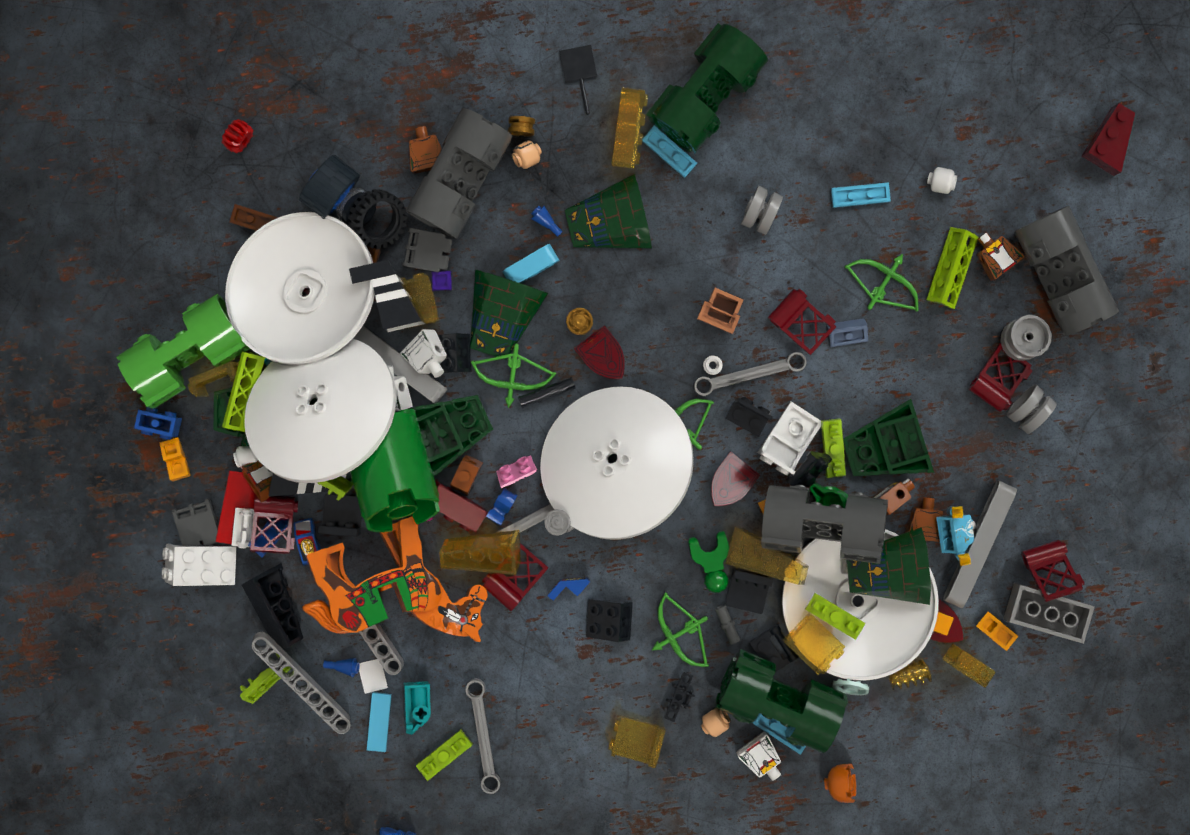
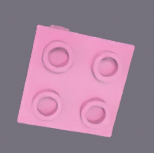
M531 455L521 457L513 464L502 466L496 471L500 487L509 486L515 483V481L534 474L537 468L533 463Z

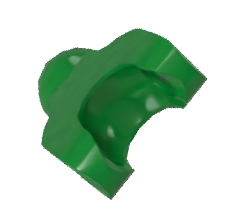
M720 531L717 533V546L712 552L703 551L696 538H689L691 558L694 562L700 564L704 569V573H706L704 578L706 588L713 593L724 591L728 585V576L723 571V562L730 551L725 532Z

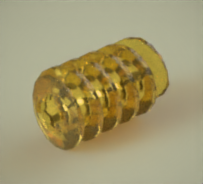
M922 659L918 661V664L913 661L911 662V667L908 664L903 669L888 675L893 691H895V685L901 690L902 683L909 688L911 681L914 686H917V680L924 684L925 678L932 682L929 667Z

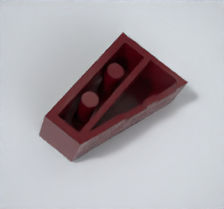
M1120 103L1111 107L1083 152L1082 157L1113 176L1121 173L1135 112Z
M434 478L439 493V512L444 514L443 517L452 523L454 520L459 522V526L468 532L471 529L476 532L488 512L483 507L456 493L449 486H444Z

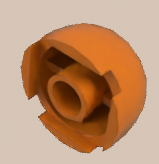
M852 764L834 766L829 771L828 778L824 780L825 789L829 790L831 797L838 802H855L852 796H856L855 774L851 775L850 769H854Z

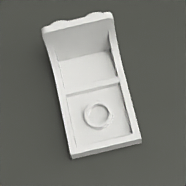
M790 402L757 452L761 455L759 459L768 465H772V463L777 465L776 470L784 475H794L798 461L821 427V420L793 402Z
M166 544V548H163L162 556L163 560H165V567L162 568V579L172 586L235 585L236 546H179Z

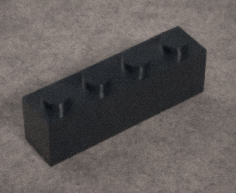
M280 563L241 585L268 635L282 649H285L303 639L297 614H294L292 608L293 600L292 597L289 598L287 580L283 577V566Z

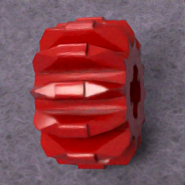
M240 119L234 120L228 125V128L222 135V144L231 152H242L253 137V129L245 121Z

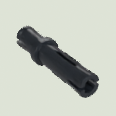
M572 377L539 390L536 388L534 392L519 396L518 399L521 407L524 408L537 402L540 404L542 400L576 389Z

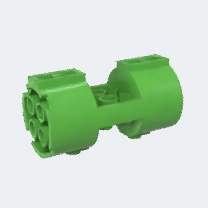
M215 294L201 304L194 303L188 306L187 311L182 313L183 321L188 330L180 331L175 335L176 338L170 342L165 341L161 343L155 336L144 334L137 339V342L132 347L116 357L121 361L118 363V367L126 382L133 391L135 390L138 394L142 395L140 399L148 408L154 409L185 390L186 387L181 371L204 356L211 361L213 366L220 368L241 355L242 352L250 349L232 326L227 313L226 301L220 295Z

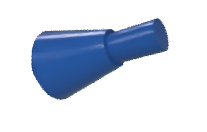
M538 205L532 211L533 217L531 219L547 229L549 228L557 237L562 233V230L554 223L545 206L540 207Z
M356 658L338 660L336 662L325 660L323 668L335 669L354 677L359 672L360 664Z

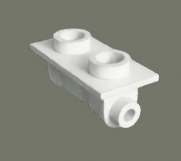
M235 508L231 546H238V548L249 547L248 544L252 536L254 509Z

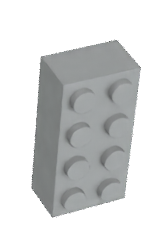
M1014 583L1004 620L1084 644L1094 606L1066 597L1045 602L1038 589Z

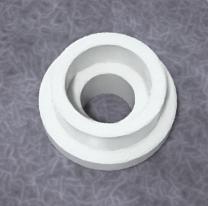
M709 356L705 359L703 367L708 374L715 375L722 370L723 364L719 357ZM710 362L716 363L715 369L709 367Z

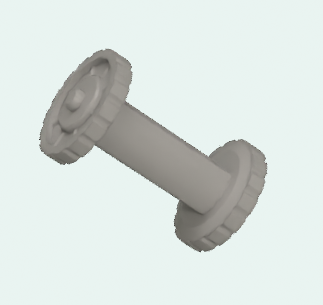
M553 510L545 517V528L552 535L559 536L574 529L570 525V517L563 510Z

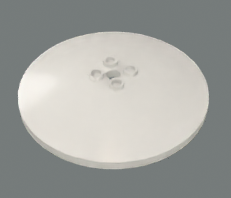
M314 212L288 214L262 226L247 239L236 254L226 282L225 299L227 313L232 326L242 337L241 340L250 349L264 358L283 364L311 363L339 351L362 328L374 301L375 293L372 280L352 284L349 268L373 263L367 246L342 221L329 215L322 219L321 216ZM305 288H310V293L307 296L303 297V290Z
M352 339L336 353L315 362L283 364L272 361L258 377L246 404L245 433L253 454L261 464L275 475L299 483L324 482L354 470L375 452L389 431L396 407V388L393 376L381 356L370 346L356 339ZM313 398H318L314 405H310V401Z
M632 387L604 388L584 395L573 402L553 423L542 449L540 464L541 480L551 506L554 510L559 509L566 512L570 517V525L573 528L601 539L632 538L659 526L676 510L683 500L693 472L692 443L680 417L659 397ZM611 454L617 455L615 463L608 462V457Z
M885 529L884 540L898 536L896 533ZM813 539L801 550V553L796 556L786 575L782 593V609L789 635L800 652L823 671L850 680H873L886 677L910 664L927 645L937 621L938 591L931 569L930 605L850 593L846 559H840L841 542ZM814 593L866 623L856 640L805 610ZM859 595L863 598V603L860 606H855L853 598Z

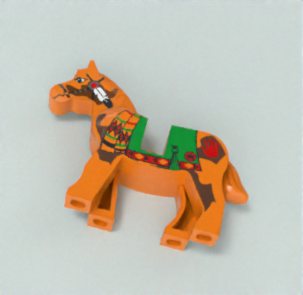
M413 516L392 524V532H379L397 568L376 574L356 586L349 580L344 570L343 553L345 547L343 542L306 555L314 581L326 596L329 604L327 605L322 600H315L304 604L302 609L305 613L312 616L323 628L338 634L359 632L388 619L378 589L381 592L392 588L393 585L402 612H411L418 620L435 630L454 636H469L475 642H480L481 639L478 631L483 625L480 612L488 593L485 587L474 585L468 589L466 597L459 598L452 603L440 581L423 565L422 545L418 535L419 524H416Z

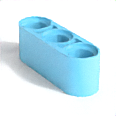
M547 244L509 266L502 273L506 279L522 284L560 260L552 246Z

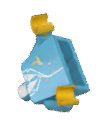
M950 506L947 509L948 515L936 517L941 552L953 553L957 560L960 561V566L970 565V555L965 553V551L974 542L973 530L976 528V524L971 520L970 515L963 514V506Z

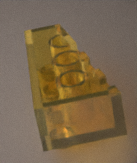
M622 86L612 166L634 169L635 164L639 165L640 153H637V147L642 145L643 134L639 132L640 125L644 126L646 116V114H642L643 106H647L648 95L645 94V89Z
M735 526L725 564L797 585L805 584L809 568L807 564L783 551L762 548V538L750 533L743 527Z
M519 530L445 539L439 552L440 567L443 569L516 575L521 562Z

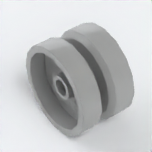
M758 185L746 206L741 225L751 228L758 218L756 230L766 235L777 214L783 196L774 192L770 195L768 201L765 202L768 190Z
M1026 315L1011 321L1004 327L1001 333V345L1009 357L1014 360L1025 361L1042 355L1048 350L1052 334L1048 324L1043 319L1035 315Z
M1033 385L1024 391L1011 405L1006 414L1013 422L1020 421L1019 427L1026 434L1033 432L1045 422L1057 405V402L1050 396L1043 397L1044 391L1038 385Z

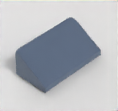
M865 319L837 322L834 324L836 328L828 336L830 347L867 342V323Z

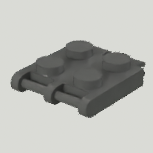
M408 228L410 233L408 244L405 245L407 250L402 266L433 272H440V269L447 270L449 257L443 256V252L450 253L452 240L446 239V234ZM413 233H415L413 246H411ZM410 250H412L410 263H408Z
M209 498L205 499V502L195 505L192 503L188 507L179 510L176 508L172 509L182 546H202V540L204 546L219 543L216 542L218 523ZM205 505H206L205 508L195 510V508L202 507V506H205ZM189 510H190L189 513H185V514L179 515V513H182V512H185V511H189Z

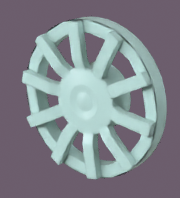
M842 679L833 681V689L850 695H866L869 693L868 684H862L861 681L854 682L850 679H847V681Z

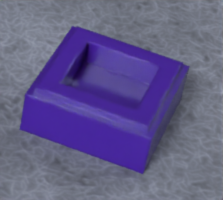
M432 271V291L452 290L451 271Z

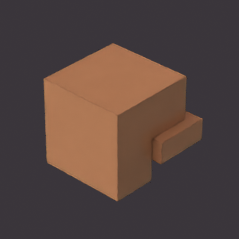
M714 288L708 302L704 301L697 319L733 334L740 318L737 314L743 299Z

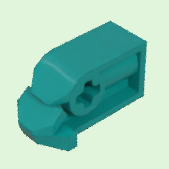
M428 681L403 683L404 724L407 734H414L430 718V684ZM419 708L425 711L422 712V716H418V713H416L419 712Z

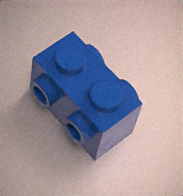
M146 407V410H138L134 429L141 430V434L152 436L153 433L160 434V438L171 440L172 437H178L182 418L176 417L177 413L165 411V414L157 413L158 409Z

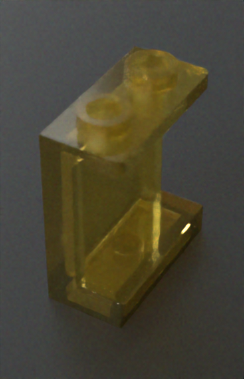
M424 273L413 275V279L406 280L405 277L400 278L424 322L430 324L440 321L430 277L428 275L424 276ZM413 326V327H409V328H404V329H402V330H406V329H410V328H414V327H418V326Z
M231 361L189 378V391L195 397H207L206 384L228 375L231 382H234L239 362Z
M810 612L783 639L818 675L820 673L824 674L831 667L830 663L834 658L837 660L844 654L843 649L845 646Z
M954 644L951 645L943 657L945 662L984 688H986L995 674L993 669Z
M621 715L620 720L615 721L613 731L616 732L614 739L611 738L608 750H611V756L615 757V755L647 763L649 767L656 768L666 732L665 727Z

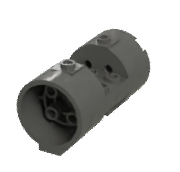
M462 108L442 143L444 147L428 176L422 179L406 209V213L451 238L458 239L476 206L473 200L486 179L488 172L495 171L513 136L498 124L483 118L482 115Z
M1070 206L1063 207L1014 231L1030 266H1034L1048 295L1049 300L1047 302L1063 335L1068 336L1087 329L1119 312Z
M769 485L763 515L762 548L801 553L805 537L841 542L840 559L880 564L888 500L871 498L864 493L854 492L853 494H848L846 508L835 504L823 506L818 502H811L809 504L810 491L804 485L790 487Z

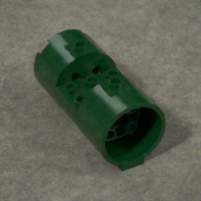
M718 23L695 51L694 55L701 65L682 88L669 84L646 114L651 123L656 125L658 129L663 127L662 130L668 135V138L689 152L693 150L696 153L706 139L710 138L719 129L721 122L715 113L718 110L719 104L730 95V90L733 89L740 93L746 92L748 88L754 85L758 73L768 62L764 51L751 38L728 24L720 25Z
M740 649L736 654V658L733 657L724 674L720 688L721 694L717 693L715 708L732 714L739 722H747L749 724L753 723L759 713H761L765 718H773L787 727L786 740L791 744L806 746L823 754L827 752L842 723L845 707L848 703L847 694L812 679L809 684L805 685L802 691L773 679L776 672L775 663Z

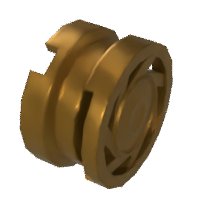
M525 116L509 117L510 127L508 132L511 135L534 136V118Z
M576 308L569 312L566 324L572 333L584 335L591 330L593 318L588 310Z

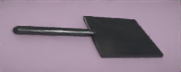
M587 45L561 50L559 53L565 83L580 80L585 111L589 115L590 111L583 79L597 77L592 47Z

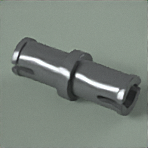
M724 604L715 608V611L721 622L720 627L722 630L724 629L731 645L739 642L741 639L734 626L735 621L731 619L726 608L727 606Z

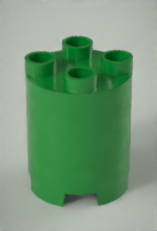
M404 409L395 412L389 431L379 447L361 465L350 471L361 515L365 520L367 530L373 532H392V520L411 515L416 524H421L434 517L440 511L438 504L439 493L416 412L414 409Z

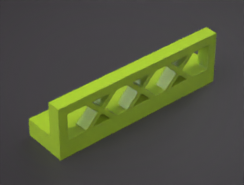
M950 227L926 300L955 309L977 243V235L966 229ZM968 237H969V238H971V239H970L969 245H968V247H967V244H966V243H967V240H968ZM962 256H963V259H964V260H963V263H962V265H961L960 261H961V258H962ZM951 293V299H950V302H948L947 300H948L949 294Z
M251 352L241 353L222 425L223 428L245 432L246 404L255 382L261 375L265 360L263 356Z

